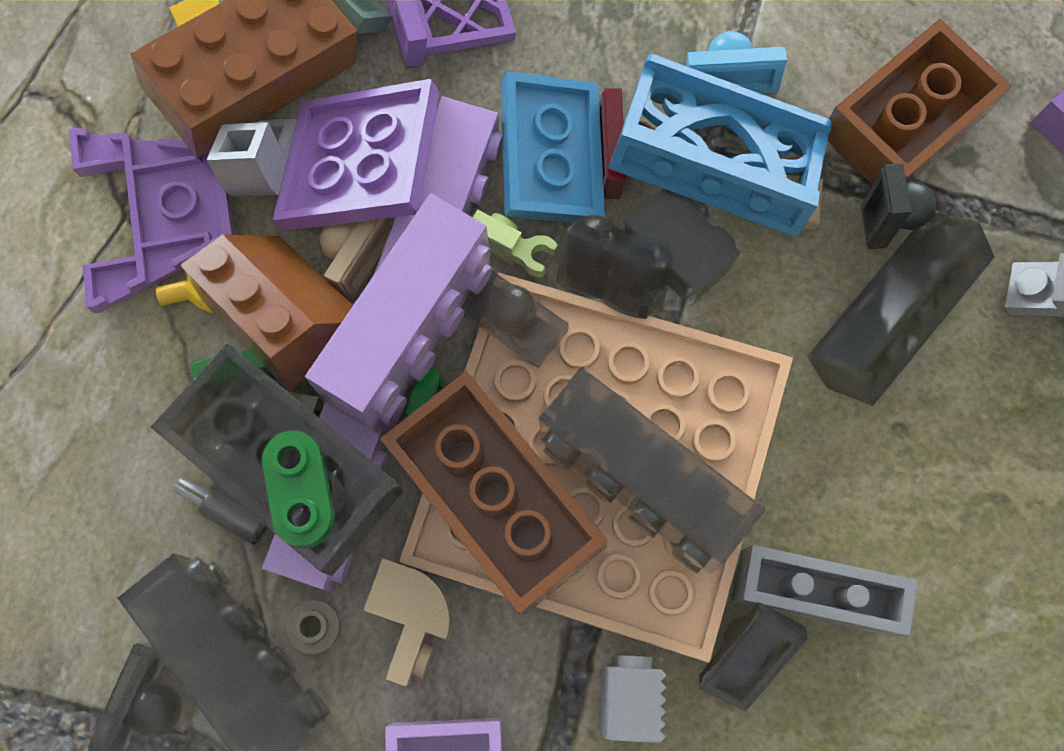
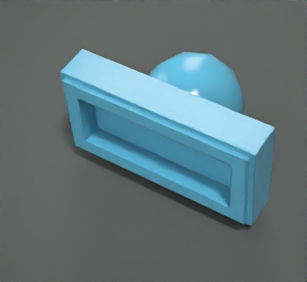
M728 31L719 34L711 42L707 51L688 52L686 66L760 94L778 93L787 57L785 47L754 48L749 38L742 33Z

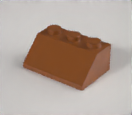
M222 234L180 265L207 307L289 392L306 380L305 375L353 307L339 291L280 236Z

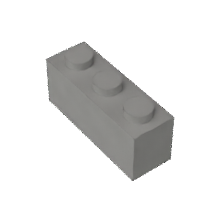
M751 545L740 552L732 603L887 637L910 636L918 580Z

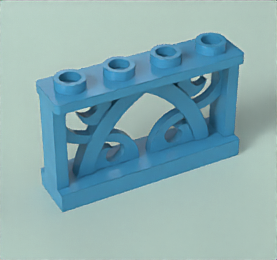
M649 54L637 82L608 168L797 237L818 206L820 196L818 185L832 121L671 60ZM652 101L662 104L666 115L657 110ZM641 114L656 125L657 128L652 130L639 125ZM715 125L732 130L742 139L752 154H741L731 159L709 151L706 143L693 130ZM789 152L803 156L795 160L780 158L786 156ZM786 173H800L798 183L788 180Z

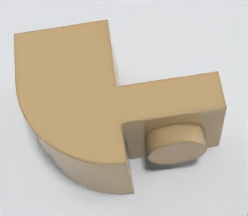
M382 558L363 611L404 625L385 679L403 686H410L415 676L423 679L429 667L434 651L433 646L426 644L429 634L450 640L453 627L452 610L443 590L428 576L413 568Z

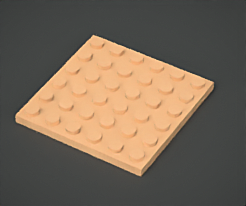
M498 272L465 371L467 370L608 540L605 550L538 604L536 608L710 663L793 357ZM422 493L399 563L505 597Z

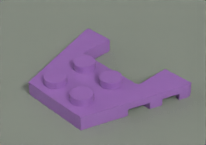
M69 129L72 168L80 177L124 169L126 172L135 255L82 265L86 306L94 314L103 312L182 272L183 269L180 266L182 263L222 234L236 235L231 197L222 188L207 162L210 151L196 158L184 141L158 138L157 142L132 139L128 134L111 132L110 136L91 134L87 129Z

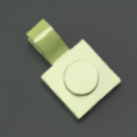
M477 209L473 218L487 226L491 255L511 266L515 262L522 266L531 276L542 278L545 274V266L534 261L532 255L538 251H544L551 256H555L558 248L557 243L544 235L523 239L522 232L518 231L516 224L507 217L498 213H493L489 216Z

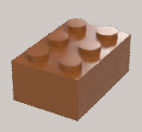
M938 19L834 108L829 117L832 121V127L827 141L872 185L886 164L903 163L906 181L913 180L982 120L1012 85L943 20Z

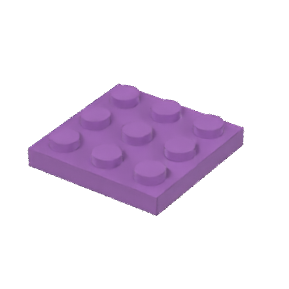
M427 79L302 101L272 221L285 232L415 215L420 206L440 93L433 80Z

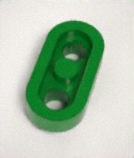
M300 431L282 432L269 441L262 457L273 528L276 534L290 545L299 548L314 547L322 543L330 535L335 522L324 454L318 443L309 435ZM290 450H298L301 454L299 464L292 469H285L282 464L283 456ZM308 506L311 511L309 522L304 526L296 527L292 522L293 512L298 507Z

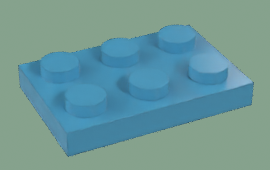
M506 71L501 79L505 217L598 225L605 218L598 83Z

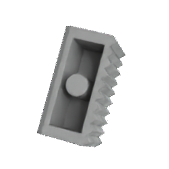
M614 655V666H602L600 733L606 740L660 743L665 738V735L660 730L666 725L661 719L666 713L661 707L666 701L661 695L666 687L661 681L667 675L661 669L652 668L653 657Z

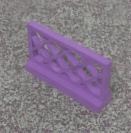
M385 0L388 11L393 16L391 21L405 68L424 65V59L427 55L514 41L517 33L506 0H469L473 4L465 16L443 5L446 0ZM481 7L497 16L501 27L485 29L474 23L472 19ZM435 15L457 26L452 35L432 37L429 24Z

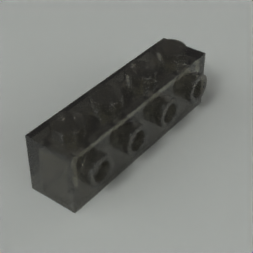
M934 213L931 221L923 227L914 229L807 356L826 388L871 406L875 405L995 258L980 222Z

